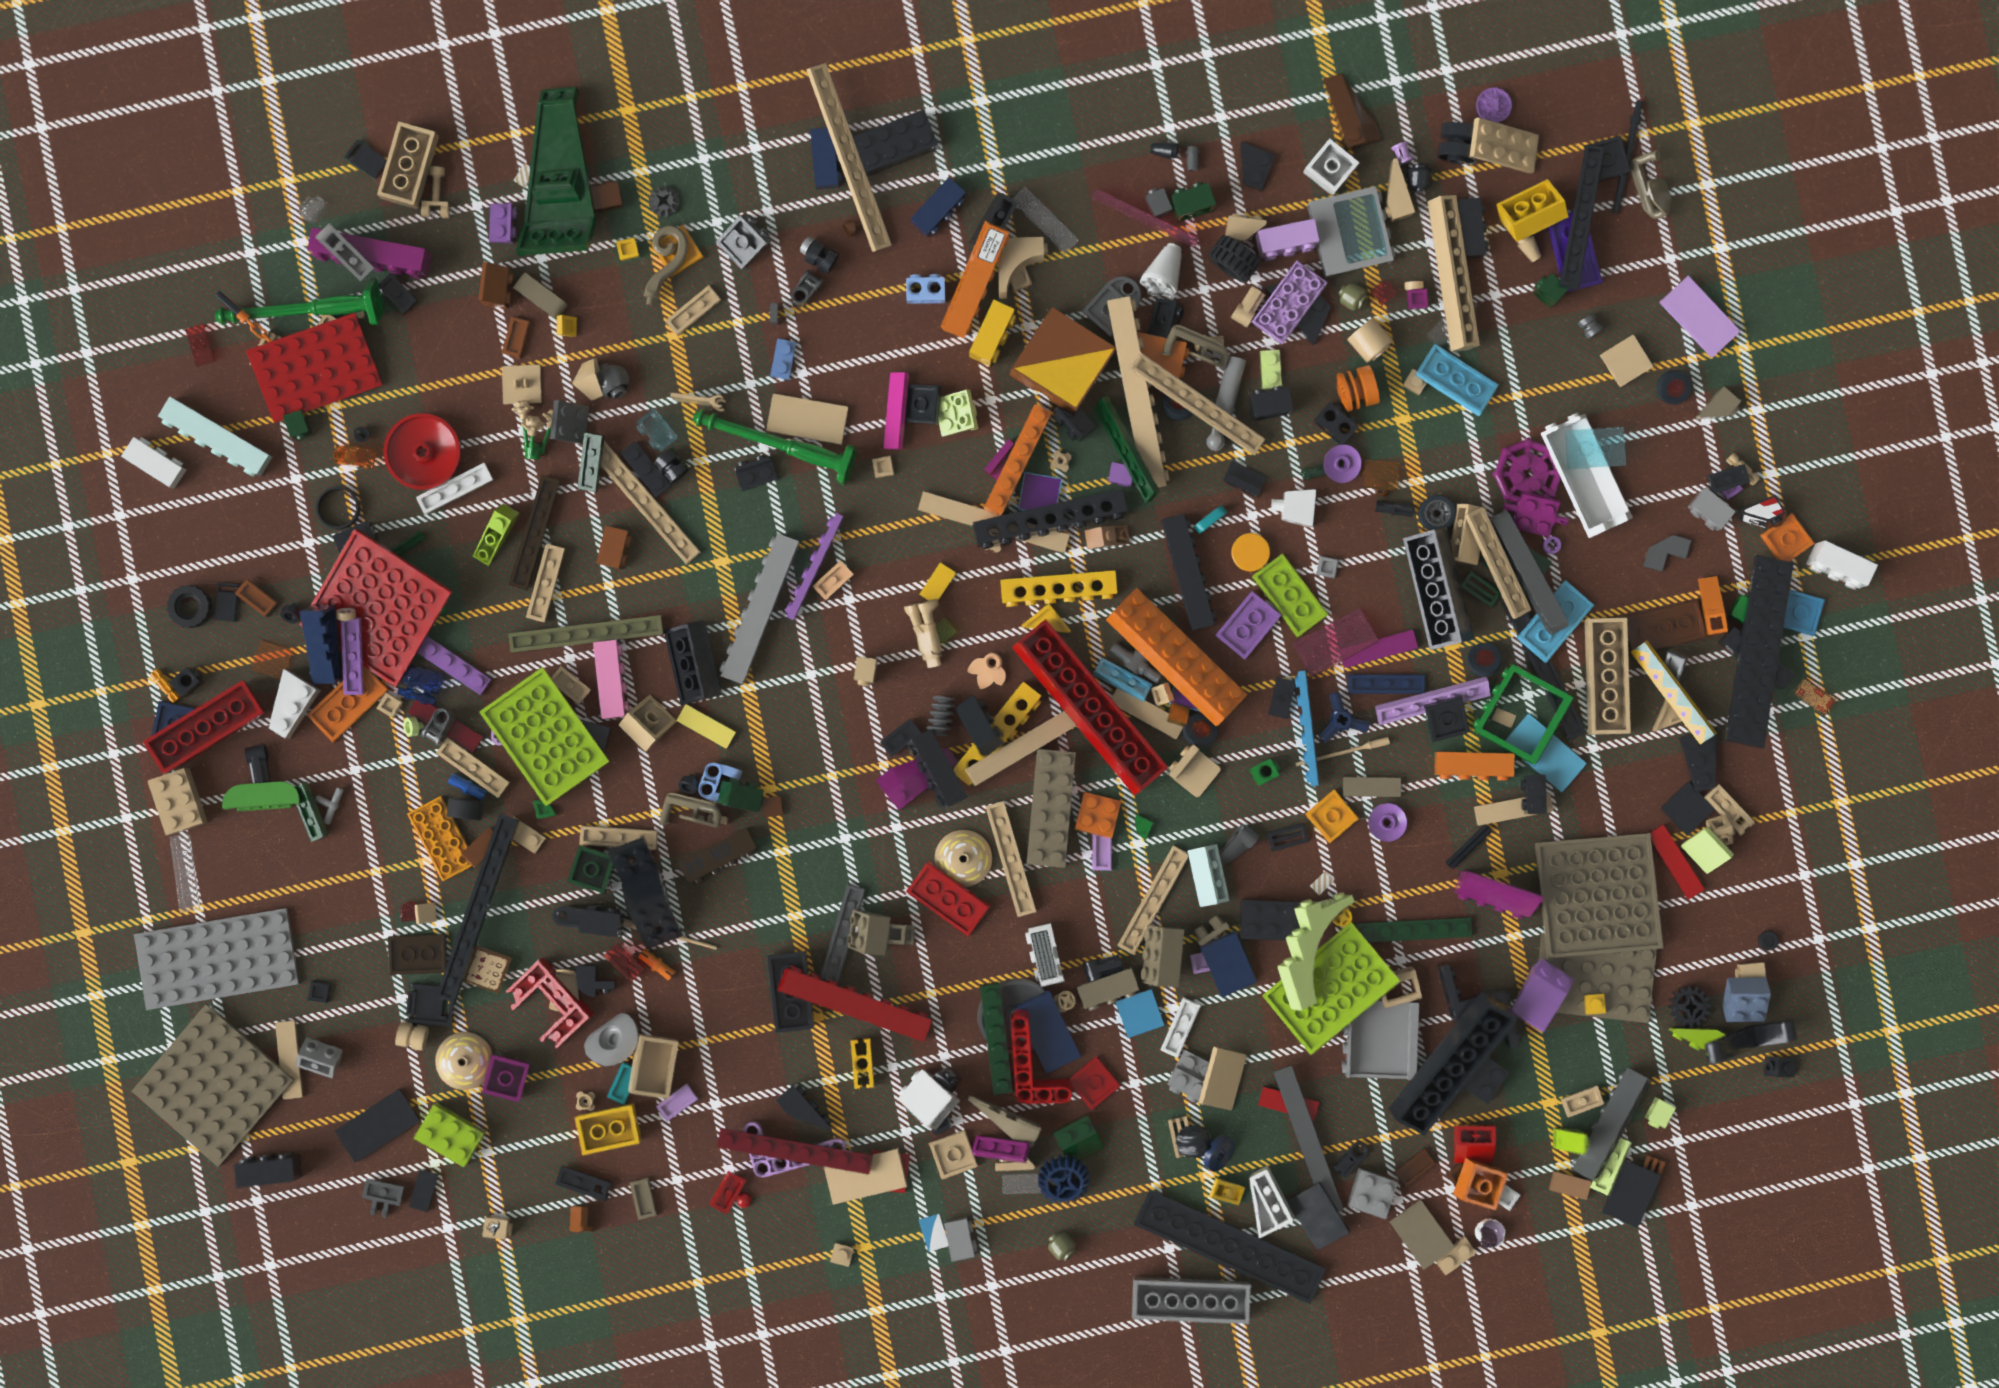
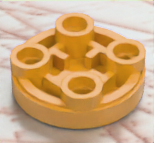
M1247 533L1237 538L1234 542L1231 556L1238 568L1253 572L1266 565L1270 557V548L1262 536L1255 533Z

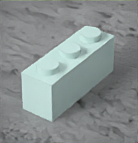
M1217 844L1188 850L1200 907L1229 901Z

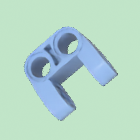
M709 763L704 770L699 785V794L717 803L719 793L716 792L721 774L740 780L743 771L719 763ZM710 766L718 767L719 773L717 776L712 777L708 774ZM704 784L712 786L713 791L711 794H703L701 789Z

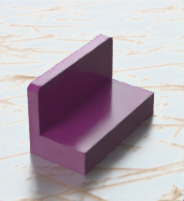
M1008 439L985 467L984 471L994 479H998L1014 447V443Z

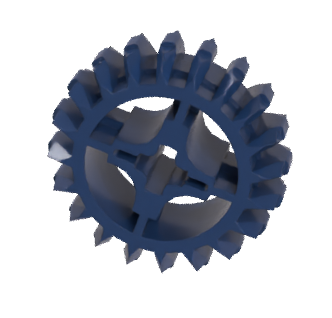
M1059 1154L1058 1159L1051 1157L1050 1162L1045 1160L1044 1166H1041L1040 1173L1038 1174V1186L1041 1193L1045 1194L1046 1199L1051 1198L1053 1203L1059 1200L1060 1205L1063 1201H1066L1069 1205L1070 1200L1076 1202L1077 1197L1082 1198L1083 1192H1087L1090 1184V1174L1087 1171V1166L1083 1165L1081 1159L1076 1161L1075 1155L1070 1159L1068 1154L1065 1155V1158H1061ZM1074 1172L1079 1177V1180L1071 1173ZM1049 1179L1053 1180V1183L1056 1184V1187L1049 1182Z

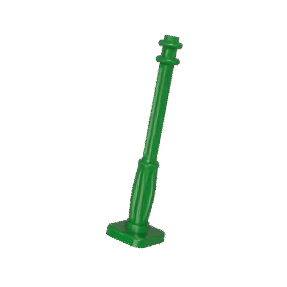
M370 279L362 295L332 296L313 299L312 302L243 308L241 310L250 315L249 319L312 313L315 316L341 315L364 311L367 312L371 325H379L384 315V304L378 280ZM220 307L215 312L216 322H220L223 326L228 321H232L233 324H238L240 321L231 310H226L224 307Z
M705 409L696 411L694 414L693 422H696L697 427L705 425L708 426L709 431L715 428L786 451L787 455L794 456L808 463L835 469L834 471L838 472L836 477L838 483L844 486L848 483L857 456V448L855 446L847 445L844 454H837L813 444L796 441L795 439L789 441L718 418L717 413H712V415L705 414Z

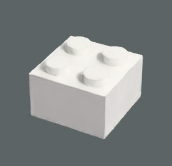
M1329 139L1307 165L1304 173L1333 196L1356 169L1359 162Z

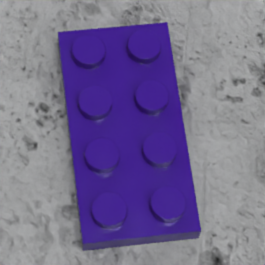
M1573 212L1568 213V218L1548 227L1560 278ZM1590 232L1579 289L1603 283ZM1569 288L1566 292L1574 291L1577 289Z

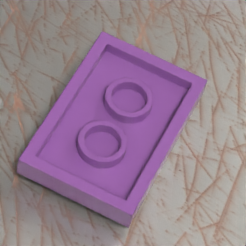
M1251 591L1215 636L1245 660L1280 618L1281 614Z

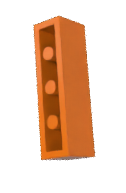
M1435 752V775H1440V779H1451V775L1459 776L1461 780H1470V776H1478V780H1490V776L1497 777V780L1509 781V777H1514L1515 754Z

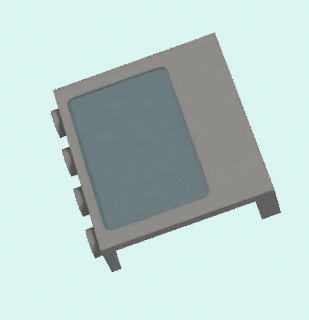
M1376 186L1308 202L1307 207L1310 219H1315L1319 237L1317 249L1325 279L1331 278L1335 274L1386 262L1391 264L1393 262L1395 250L1393 246L1390 247L1389 239H1391V233L1389 228L1385 226L1384 221L1387 220L1384 209L1381 210L1380 202H1382L1381 192L1377 191Z

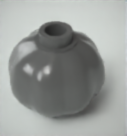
M608 363L599 367L600 371L596 376L602 394H604L603 397L618 399L624 396L630 382L626 369L620 365H609Z

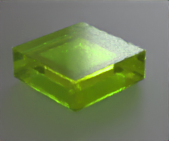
M945 617L936 624V630L942 644L957 632Z

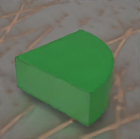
M541 800L533 801L537 819L556 815L554 808L550 804L545 806Z
M1136 814L1135 828L1138 834L1146 840L1154 822Z

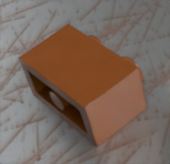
M605 526L596 563L621 570L627 561V555H625L626 548L630 547L632 536H629L630 532Z

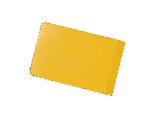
M1216 1177L1209 1197L1239 1206L1245 1187Z

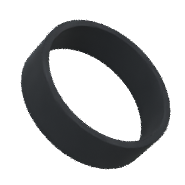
M331 487L323 491L318 497L316 513L324 525L337 530L346 529L352 526L358 519L360 503L356 495L350 490L343 487ZM334 490L347 491L355 500V515L350 522L343 526H331L324 521L321 515L320 506L323 498Z

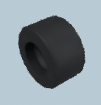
M449 798L446 815L452 818L480 821L483 802Z

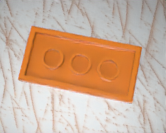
M364 666L363 695H344L342 681L307 714L332 743L337 741L389 691L385 684Z

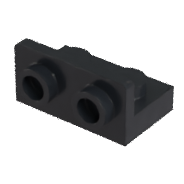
M1156 298L1148 334L1168 338L1171 328L1174 325L1180 324V320L1184 315V306L1177 301Z
M761 455L755 458L756 461L748 463V460L737 463L738 467H734V471L741 491L778 480L770 456Z

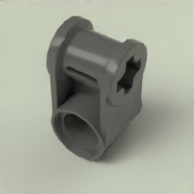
M808 269L792 291L793 304L797 307L806 306L814 294L821 288L824 280L815 277ZM798 293H803L806 297L803 301H797L795 296Z
M447 709L436 710L429 723L423 729L422 737L432 740L438 747L441 746L455 723V714ZM446 713L447 720L443 723L441 717Z

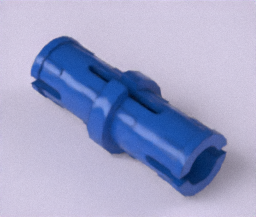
M453 773L448 780V784L462 790L463 794H469L481 802L487 794V790L473 784L472 780H466L456 773Z

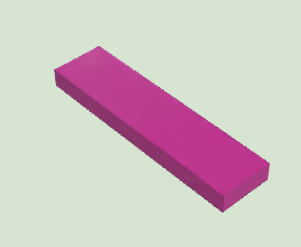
M890 373L884 449L903 448L909 373Z

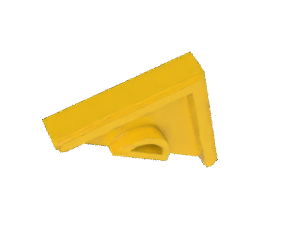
M1050 603L1022 624L1023 628L1034 629L1046 619L1055 631L1071 632Z

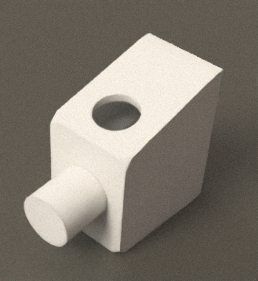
M1316 490L1284 492L1283 500L1272 499L1271 510L1282 511L1281 520L1311 528L1314 519Z

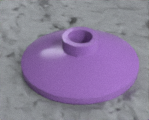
M1341 444L1334 446L1327 452L1324 458V470L1327 476L1335 482H1349L1360 472V455L1356 449L1349 445ZM1339 460H1343L1341 467L1338 466Z
M1384 803L1372 810L1368 819V825L1374 837L1381 841L1391 842L1403 835L1407 827V819L1400 807L1391 803ZM1385 819L1390 820L1389 826L1383 824Z

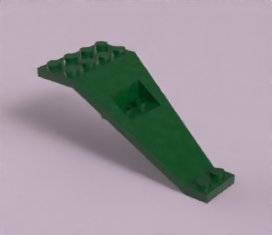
M577 86L544 89L541 91L537 104L525 218L515 250L518 256L589 251L597 221L575 106L579 95Z

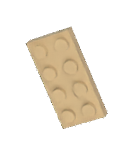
M1475 118L1470 157L1526 173H1534L1539 135L1482 118Z

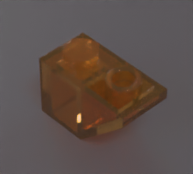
M336 445L333 453V464L374 469L377 450L359 446Z

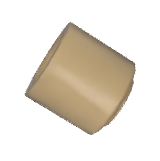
M1372 317L1354 332L1347 341L1368 363L1382 355L1390 347L1389 344L1392 343L1393 339Z

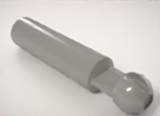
M1229 356L1216 400V405L1230 415H1233L1246 360ZM1213 428L1212 433L1206 439L1208 448L1212 451H1220L1225 445L1224 434Z

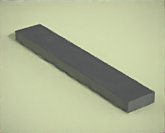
M851 884L846 886L821 971V981L827 982L829 979L839 982L848 952L847 937L850 934V917L853 909L860 910L866 891L864 888Z

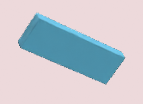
M1101 658L1093 673L1099 679L1143 702L1152 686L1146 680L1104 658Z

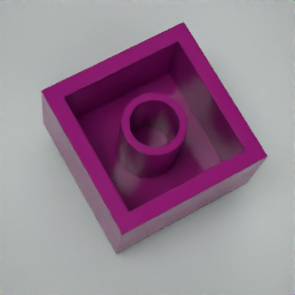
M492 1053L481 1093L519 1102L530 1063Z

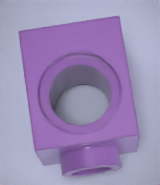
M1112 462L1108 483L1131 487V483H1134L1125 465Z

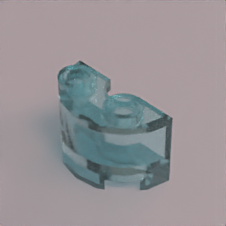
M655 408L637 421L638 425L636 428L642 435L647 434L651 439L648 443L654 450L659 449L661 452L679 438Z

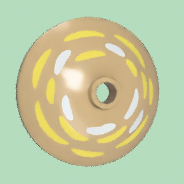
M970 830L951 832L940 841L936 848L935 865L965 887L978 884L990 871L992 864L990 846L976 832ZM961 855H965L967 857L966 862L960 861L959 858Z
M471 1032L455 1033L446 1038L439 1046L435 1060L436 1069L441 1079L447 1085L460 1090L473 1089L484 1083L493 1052L490 1045L481 1036ZM461 1058L465 1059V1065L459 1063Z

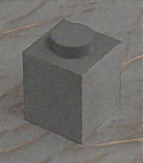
M1154 188L1147 192L1148 195H1146L1145 200L1154 220L1172 212V206L1164 188L1160 190Z

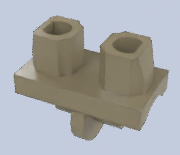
M1217 915L1209 920L1214 930L1207 933L1203 925L1194 930L1198 939L1197 943L1199 946H1203L1211 939L1216 940L1220 938L1217 935L1228 929L1229 925L1223 922Z

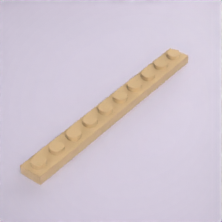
M826 63L807 69V73L872 252L891 246L889 236Z

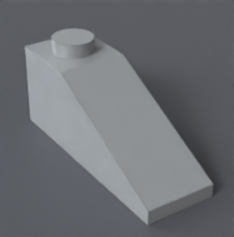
M330 224L316 236L358 280L361 281L374 269Z

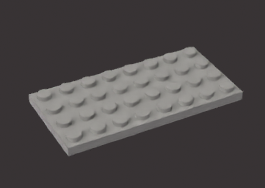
M288 908L134 934L146 1010L300 984Z

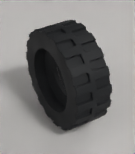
M191 585L181 586L170 594L167 601V612L173 622L179 626L196 628L207 622L209 616H211V598L201 588ZM192 597L197 600L199 609L195 615L186 616L181 612L180 605L185 598Z

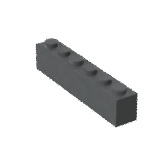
M1628 1067L1626 1071L1623 1070L1621 1072L1617 1088L1614 1087L1609 1095L1611 1099L1607 1105L1605 1104L1602 1107L1599 1121H1595L1591 1128L1592 1134L1589 1137V1150H1586V1154L1577 1155L1572 1164L1574 1166L1572 1170L1596 1183L1651 1083V1080Z

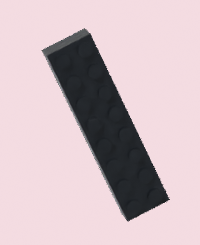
M1481 991L1390 1105L1389 1110L1394 1119L1425 1136L1517 1022L1518 1017L1513 1009L1486 992Z

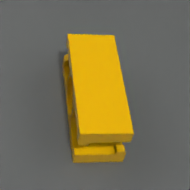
M863 1038V1042L867 1043V1054L860 1055L857 1054L856 1050L858 1040L851 1039L855 1089L863 1087L862 1083L859 1084V1072H868L870 1083L866 1084L867 1088L875 1086L871 1038ZM860 1058H865L868 1061L866 1068H860L857 1065V1061Z

